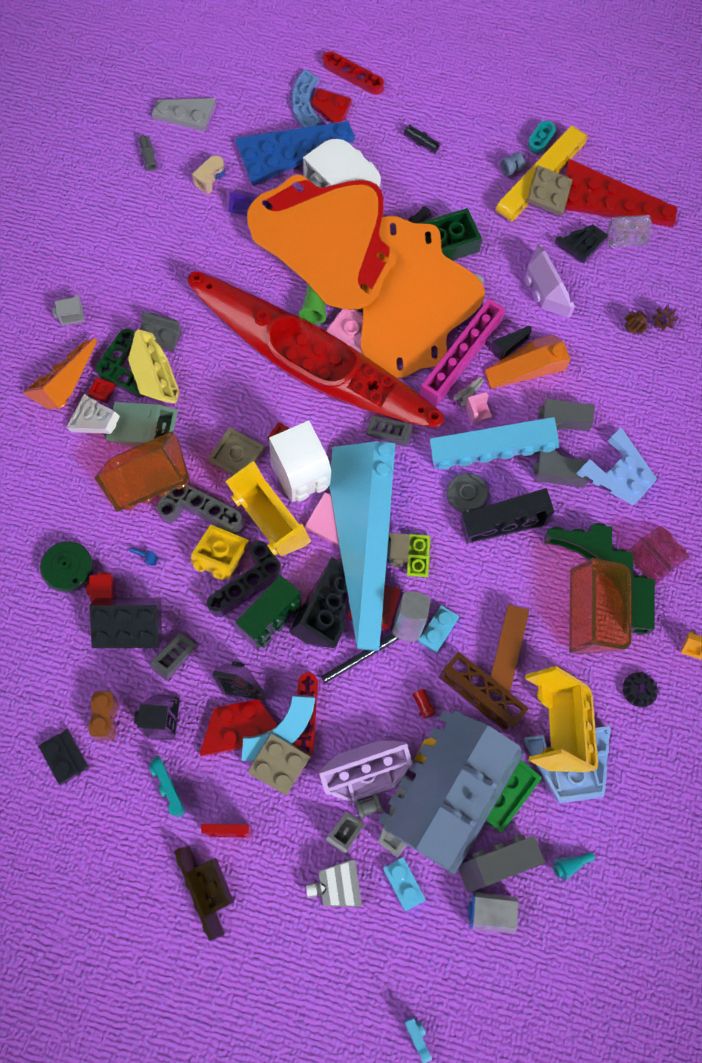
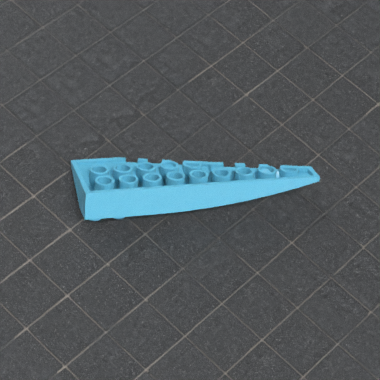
M374 441L337 446L332 449L329 489L357 649L379 651L395 443Z

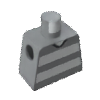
M355 860L319 871L320 882L306 884L308 899L322 896L323 906L362 907Z

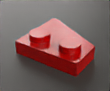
M319 88L311 101L312 108L332 123L343 122L352 104V98Z

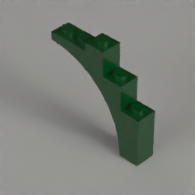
M595 523L590 525L587 532L582 529L563 530L561 527H552L547 530L544 536V544L560 546L580 554L597 566L614 585L625 611L627 633L649 635L655 630V579H649L645 575L633 577V552H627L625 549H615L612 551V526H606L604 523Z

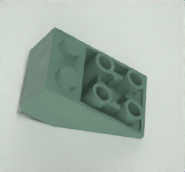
M114 403L113 411L120 417L112 433L107 434L106 441L163 455L168 454L178 409L158 404Z

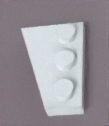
M84 394L66 428L71 432L111 434L120 416L115 411L99 404L96 400Z

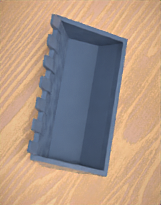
M443 711L439 720L447 723L443 731L435 727L432 729L429 736L437 740L433 748L426 744L422 746L419 753L426 756V760L423 765L413 761L409 770L416 773V777L413 782L403 778L399 787L407 792L402 799L395 795L392 796L389 804L395 807L396 810L392 817L383 812L379 822L386 826L384 829L386 832L455 875L525 752L521 750L518 744L489 725L469 718L458 711H454L453 714Z

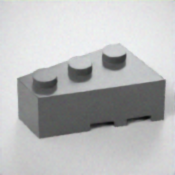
M523 834L511 839L513 842L511 845L506 846V843L502 842L492 846L493 851L487 853L484 849L472 854L474 859L462 863L458 869L467 893L544 864L545 860L535 836L526 838Z

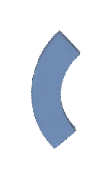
M306 69L297 78L292 93L293 113L302 128L322 125V119L316 115L310 104L311 94L319 83V78Z

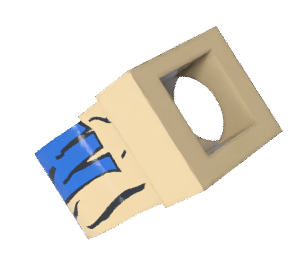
M211 156L192 174L194 186L208 195L213 190L212 184L216 179L223 177L225 174L223 159L220 156Z

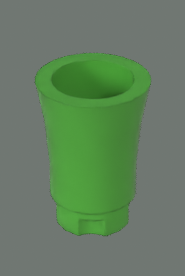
M308 284L299 317L312 324H321L326 320V303Z

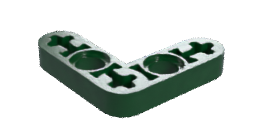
M123 329L98 362L96 371L101 379L114 383L116 387L142 398L145 395L140 394L139 390H137L135 386L137 383L132 371L122 367L130 355L135 335L133 330ZM131 337V340L127 339L126 341H124V338ZM114 351L122 352L119 358L112 357ZM109 367L110 371H105L103 373L102 369H107ZM127 375L128 380L121 383L118 381V377Z

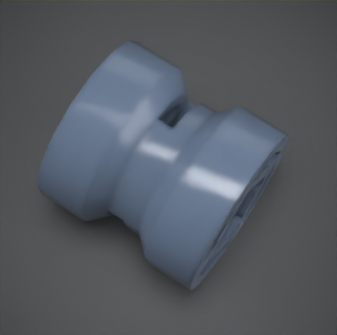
M518 151L513 153L511 157L506 156L500 159L501 170L507 177L513 175L515 171L520 172L525 169V159Z

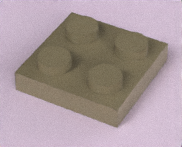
M538 165L535 168L526 202L561 216L564 213L572 179Z
M229 427L207 460L211 465L233 476L254 461L256 463L264 452L265 446Z
M271 732L247 770V773L287 796L310 759V754Z

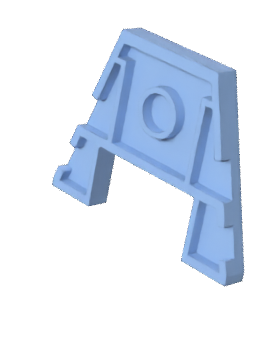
M620 427L608 442L623 457L607 474L590 459L577 474L582 478L587 476L593 480V484L605 486L611 490V494L634 505L654 484L657 478Z
M610 726L595 728L598 768L595 771H548L536 765L558 804L603 798L605 796ZM544 735L523 738V743L530 756L542 754L543 749L547 748Z

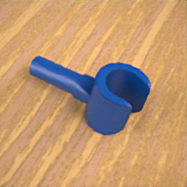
M133 547L130 548L131 553L145 557V564L156 566L158 556L153 551L145 552Z

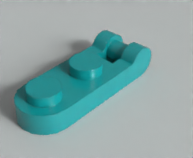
M158 755L151 759L152 764L148 765L153 777L158 776L161 785L158 788L162 797H167L170 802L168 807L169 813L176 818H180L185 814V807L163 760Z

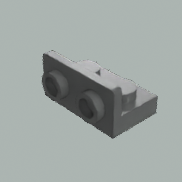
M142 312L143 322L139 330L153 333L156 338L155 341L162 349L174 352L182 334L180 323L173 318L166 319L159 317L155 313Z

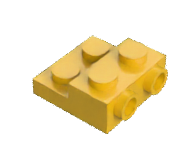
M210 524L191 553V564L199 572L204 570L211 572L216 579L223 580L225 578L230 580L239 565V560L246 550L249 540Z

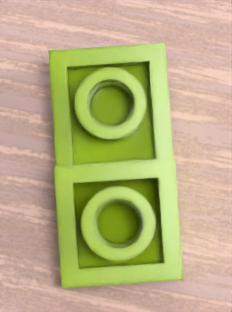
M410 534L407 576L428 578L431 536Z

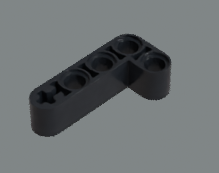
M256 541L250 547V555L256 566L208 597L207 606L213 616L222 617L269 587L282 575L279 560L265 542ZM264 550L265 554L263 556H256L255 552ZM271 566L277 568V571L274 573H268L266 570ZM252 578L259 579V582L256 585H250L248 583L249 580ZM233 590L241 591V594L237 597L230 595ZM218 602V604H221V607L217 608L214 604Z

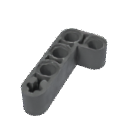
M181 481L171 483L157 505L159 515L166 523L175 522L184 509L233 534H237L243 529V520L239 511ZM184 491L181 496H174L176 492ZM196 500L202 501L198 506L192 505ZM173 508L170 513H163L165 509ZM213 510H220L217 515L210 514Z

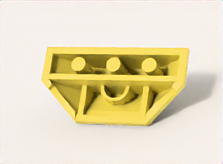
M138 329L135 331L128 358L137 388L142 395L175 404L178 401L177 398L180 391L168 358L161 346L155 341L156 338L153 333Z

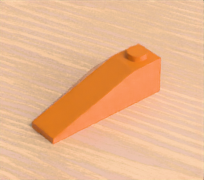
M553 334L529 342L486 369L485 375L490 389L565 371L571 358L564 341Z
M95 338L84 340L66 355L67 360H63L51 367L53 372L44 377L41 375L23 392L24 395L48 410L60 409L67 404L66 400L72 395L97 340Z

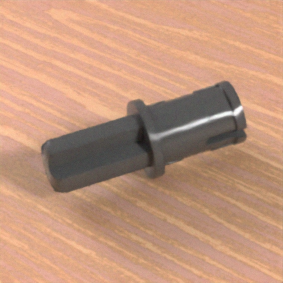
M141 135V138H139L140 154L144 159L145 168L147 171H154L157 168L154 157L155 150L152 148L150 137L148 135Z

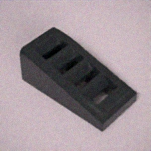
M527 326L494 340L491 345V352L499 360L504 359L529 340L532 328Z

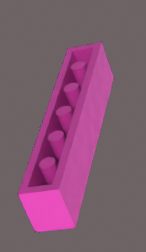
M491 299L487 300L421 385L420 395L433 406H438L500 325L505 313L504 307Z

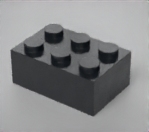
M95 598L89 605L92 648H159L163 640L161 598Z

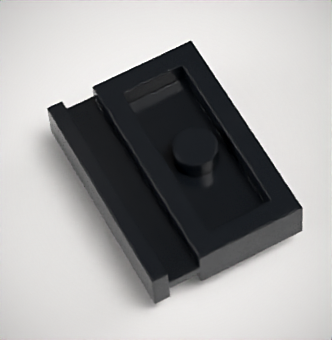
M65 729L62 733L53 736L38 746L60 786L90 768L69 729Z

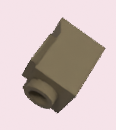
M389 533L387 560H389L391 566L402 567L407 565L410 534Z

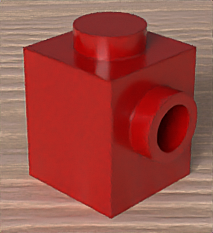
M98 572L96 575L89 576L90 583L86 584V592L90 596L91 603L95 598H116V584L112 574Z

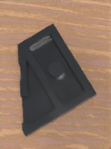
M592 224L582 230H575L566 237L558 236L555 239V244L584 264L607 240L608 234Z

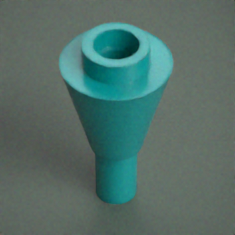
M590 851L581 856L555 858L554 865L552 866L554 874L557 878L566 881L581 869L583 865L594 861L595 856Z

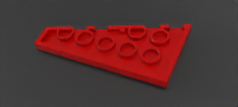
M568 160L566 177L572 179L564 210L674 227L677 214L676 206L576 161Z

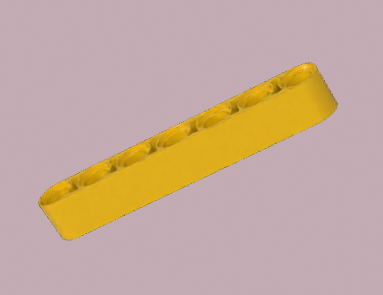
M570 126L500 200L495 211L510 222L514 221L530 204L526 200L535 168L540 165L559 173L568 163V160L572 159L584 146L588 135L575 126Z

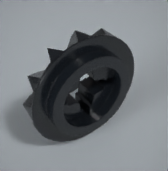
M643 672L630 674L624 680L622 687L626 700L636 707L651 705L659 693L657 682L653 680L651 675ZM645 683L644 690L646 694L642 692L636 696L638 691L636 685L640 686Z

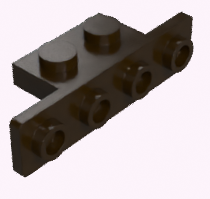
M190 846L176 849L174 851L176 862L184 876L185 885L193 899L194 908L200 917L204 933L209 941L222 937L225 933L216 912L233 904L234 900L217 858L198 866Z

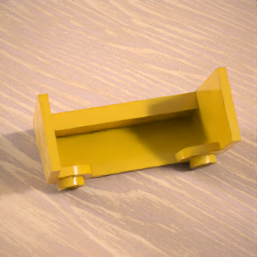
M254 461L225 481L233 492V495L230 497L237 506L242 505L268 539L270 543L267 546L274 556L276 554L284 556L305 547L311 542L304 526L298 524L263 478Z
M557 666L526 674L525 679L538 686L537 698L539 702L549 708L551 748L543 749L542 754L529 756V761L548 771H595L598 768L593 696L588 685Z

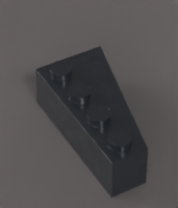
M544 488L479 509L466 510L461 515L460 524L466 544L547 526L554 513V508L548 490Z

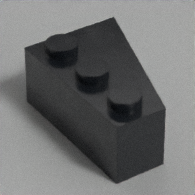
M154 694L140 704L139 710L135 712L134 724L137 725V728L148 739L175 741L181 696Z

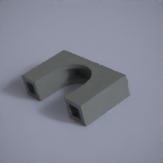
M545 399L543 406H539L538 418L555 417L557 431L571 429L589 432L593 425L595 405ZM555 450L551 452H534V455H538L537 461H534L533 474H536V482L585 488L589 478L587 476L582 478L577 474L588 462L587 460L566 458Z

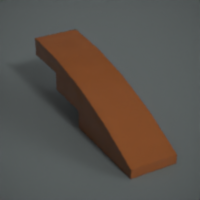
M511 604L507 605L490 675L493 680L508 692L511 690L529 614V609ZM496 690L489 691V693L500 695Z

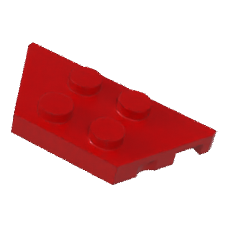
M258 699L214 707L200 750V756L204 757L240 750L243 748V737L261 735L274 729L277 724Z

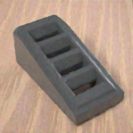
M372 415L366 435L407 447L413 429L410 423ZM380 423L379 430L375 431L377 424ZM385 426H388L386 433H383Z
M180 632L151 661V669L165 681H168L197 647V644ZM180 642L185 647H187V649L184 650L177 644ZM172 650H176L181 655L177 656ZM166 657H170L174 662L171 663Z

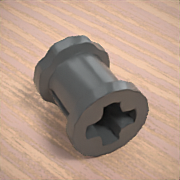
M377 793L361 801L358 799L354 800L360 820H364L365 816L377 812L379 814L383 813Z

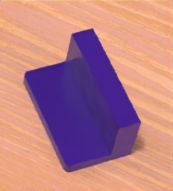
M234 190L230 193L228 212L247 216L250 205L260 194ZM267 200L262 201V204L268 209L269 202Z

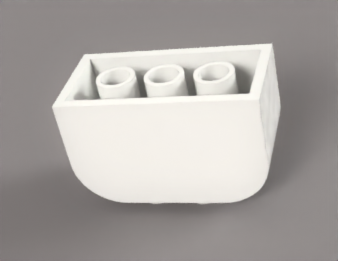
M328 140L303 157L304 177L317 187L323 188L353 180H367L377 184L380 188L381 177L374 164L370 161L368 162L359 150H356L344 140Z
M309 420L269 438L271 466L291 503L305 500L310 494L314 492L320 493L330 486V463Z

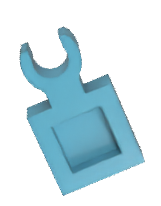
M413 1017L408 1018L404 1023L422 1062L426 1063L432 1060L422 1038V1036L426 1035L420 1020L415 1022Z

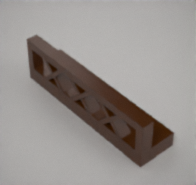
M459 651L438 677L507 734L511 732L529 709ZM459 660L466 666V672L459 673L452 666ZM479 676L483 679L484 687H476L472 684L471 677ZM496 690L499 692L501 701H493L489 696V691ZM507 705H515L521 710L516 718L508 713Z

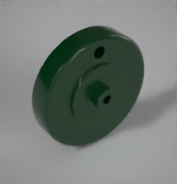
M72 541L59 542L51 546L43 555L40 563V573L45 583L53 590L62 593L74 592L85 586L94 568L92 557L87 549L81 544Z

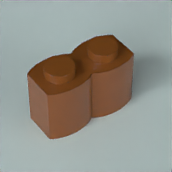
M95 691L91 698L93 714L89 720L90 736L96 741H113L117 729L114 719L118 712L117 697L111 691Z

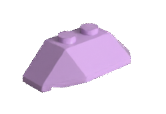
M538 244L524 277L525 283L531 288L535 302H538L542 309L569 318L572 316L575 306L542 245Z
M378 740L337 754L319 771L325 794L354 802L356 799L360 800L394 788L413 763L406 742Z

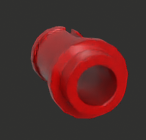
M425 689L418 690L412 694L420 710L419 715L423 719L436 714L434 711L436 708L432 706Z

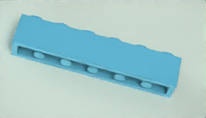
M555 417L430 438L435 469L446 470L451 468V466H468L473 462L487 463L497 458L510 459L515 455L529 456L538 451L551 452L559 448V439Z

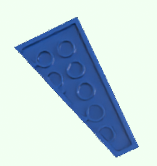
M349 121L239 137L235 138L249 179L252 185L255 186L302 165L304 156L328 140L341 139L351 143L356 138Z

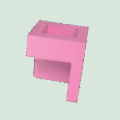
M487 392L470 396L467 399L466 411L472 425L492 419L487 405Z

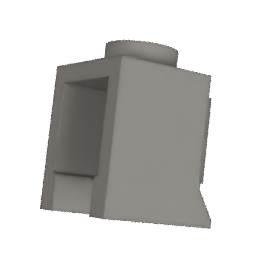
M79 295L55 301L56 307L52 308L55 319H59L61 326L85 322L83 305Z

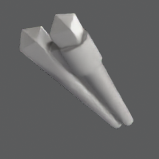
M478 377L467 387L459 390L453 397L454 401L461 399L460 406L464 408L468 397L475 394L484 382V379Z

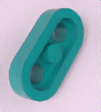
M542 121L538 124L528 141V149L532 153L540 154L545 151L555 135V124L551 121Z

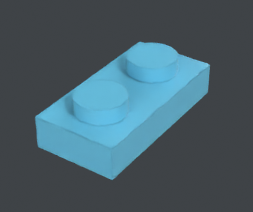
M441 605L418 640V643L437 654L460 616Z
M404 857L383 868L405 912L426 901Z

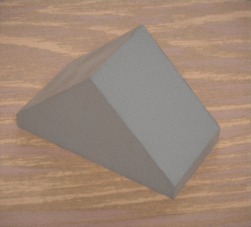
M346 811L326 838V842L346 855L365 824Z

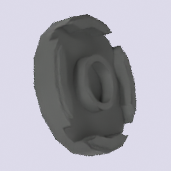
M473 473L456 475L447 486L446 497L448 503L454 510L460 513H464L469 509L482 508L488 498L487 485L481 477Z

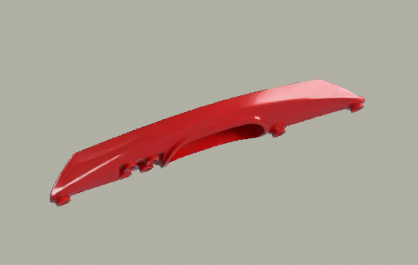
M199 271L189 274L188 284L218 317L268 361L298 382L332 399L383 416L427 427H438L443 423V414L429 401L332 334L278 306Z

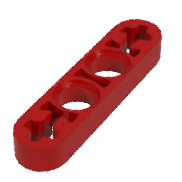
M328 51L323 55V67L326 70L370 94L378 95L383 92L384 80L382 77L336 52ZM342 67H349L350 70H349V71H342L341 68H342ZM357 75H364L365 78H364V79H357L356 76H357Z
M304 673L298 680L297 695H301V692L306 693V687L302 682H306V679L310 678L311 682L314 683V685H310V694L314 693L315 703L309 720L312 726L311 731L306 734L301 733L299 737L304 739L311 737V741L306 740V748L310 749V752L306 753L310 754L311 758L314 752L318 679L312 673ZM296 739L293 745H295L298 748H301L302 739Z

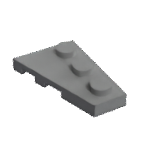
M216 98L157 100L152 112V118L205 132L216 105Z

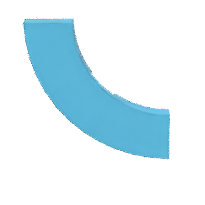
M292 695L288 712L280 724L271 731L269 730L261 735L243 737L242 761H254L271 732L292 744L301 735L310 720L315 696Z

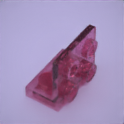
M662 526L641 538L628 551L633 552V562L649 579H655V585L690 557L685 548L679 545L670 532Z

